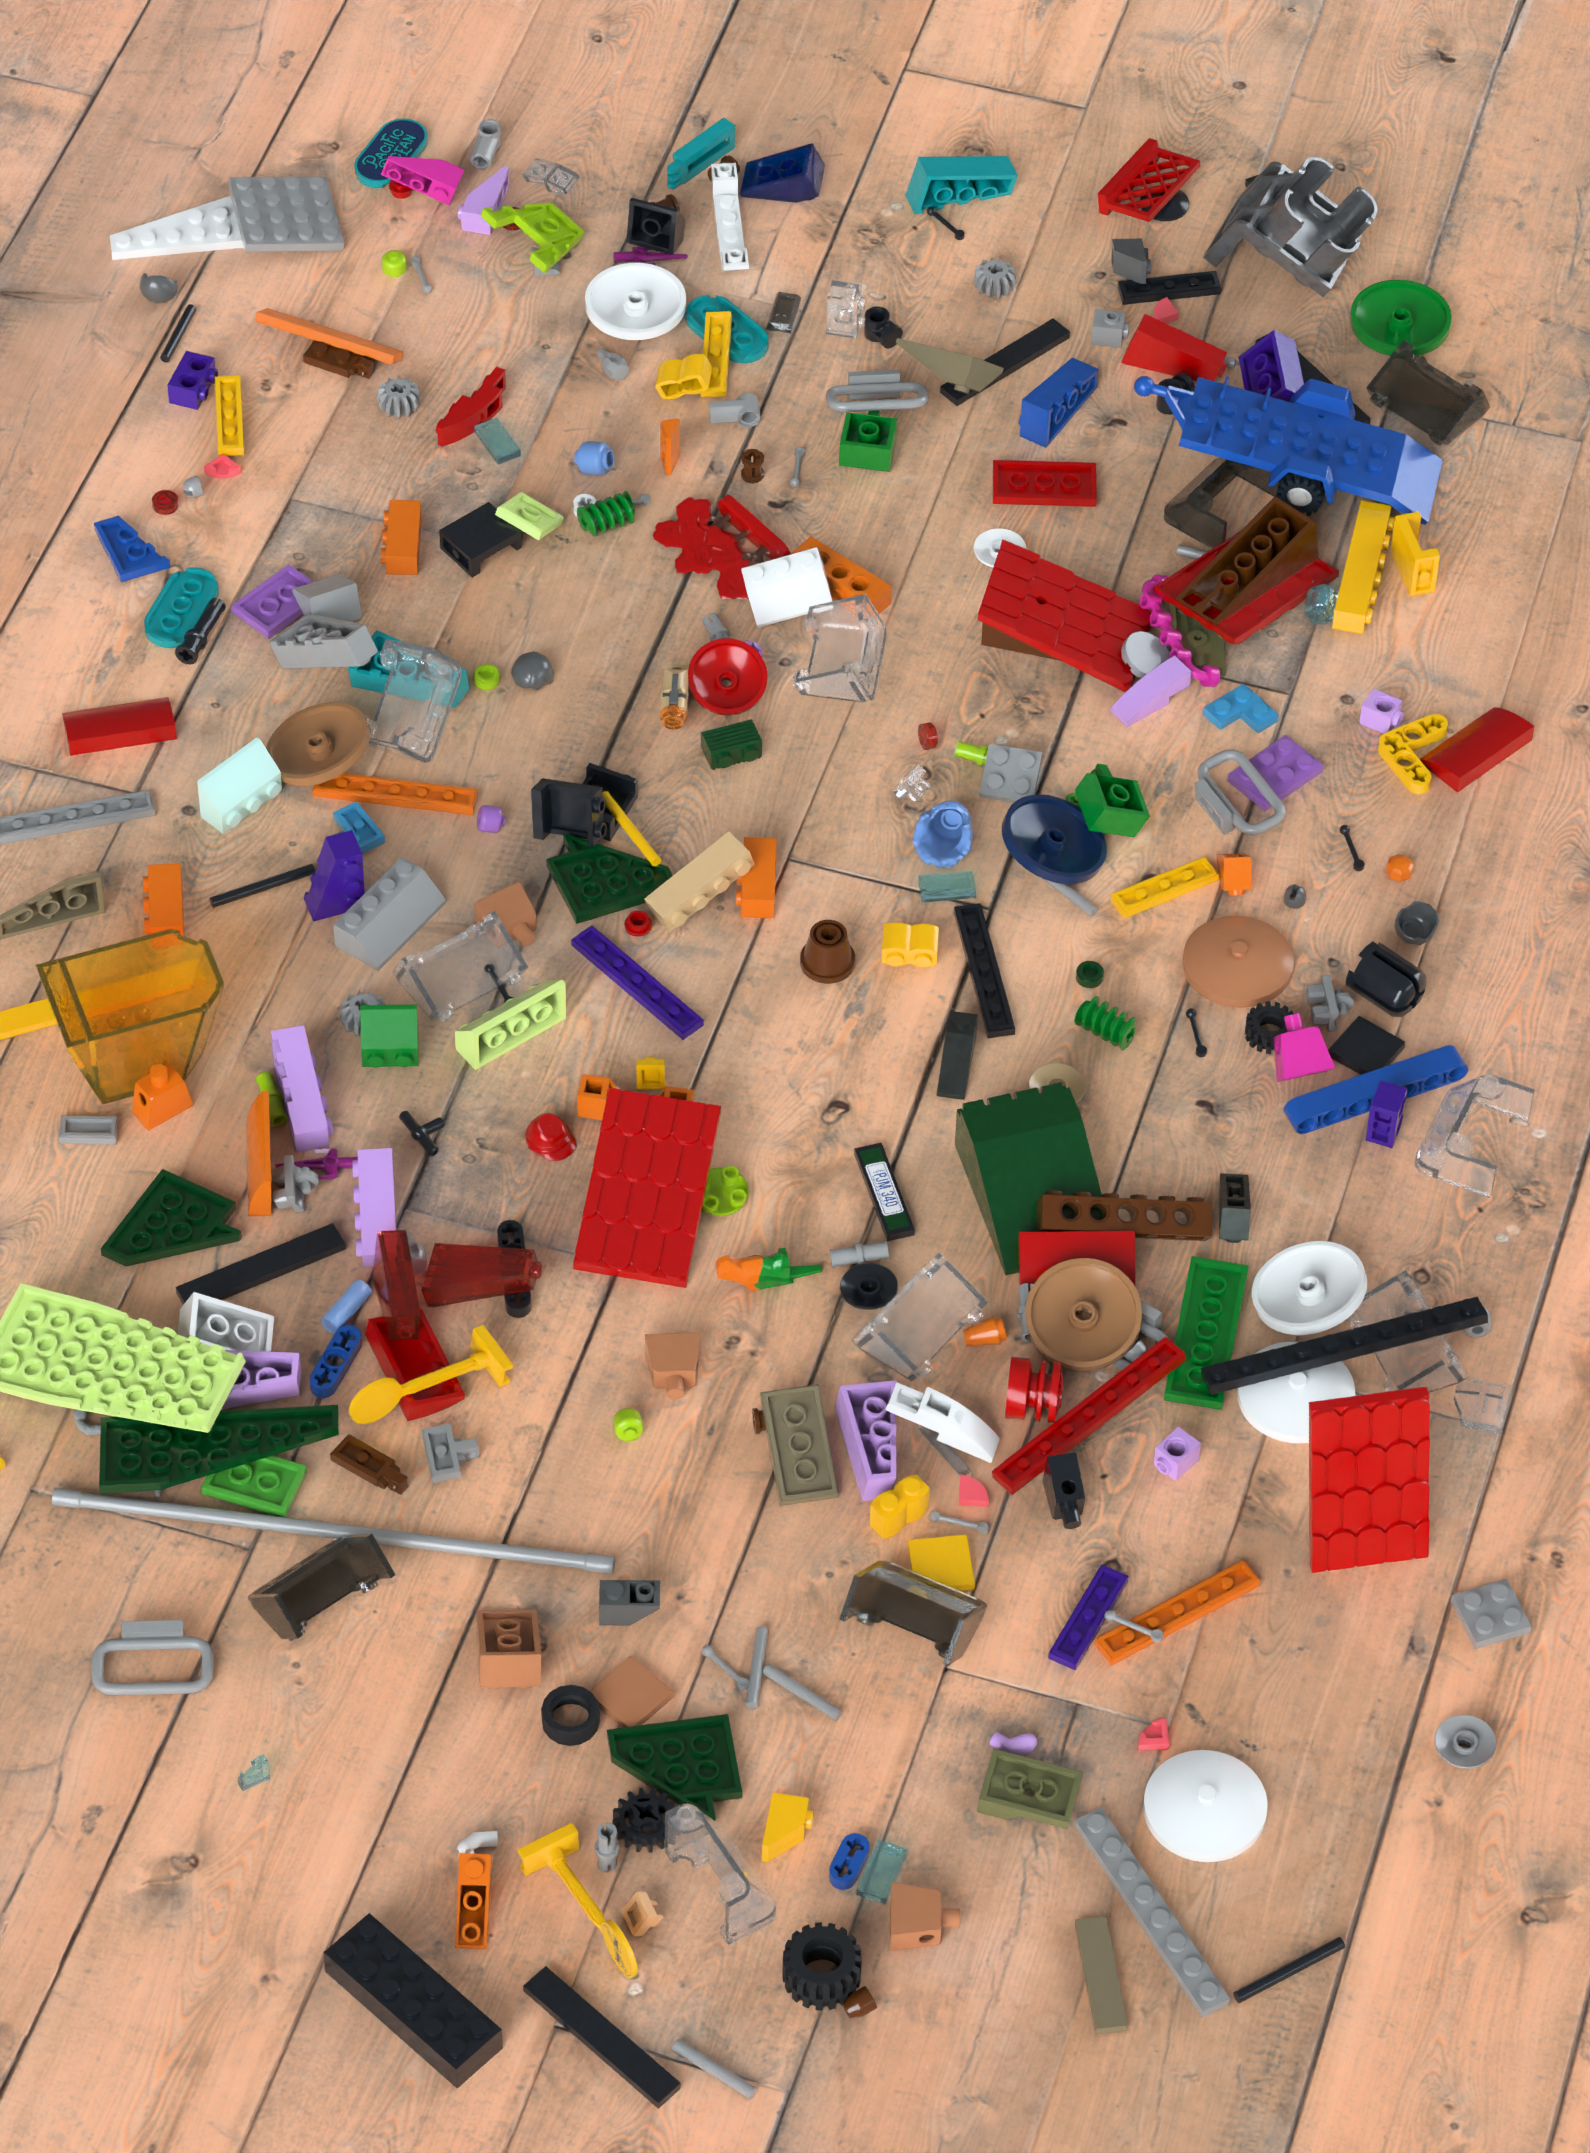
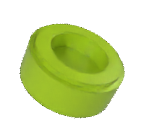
M480 665L473 672V682L479 689H494L500 683V672L493 665Z

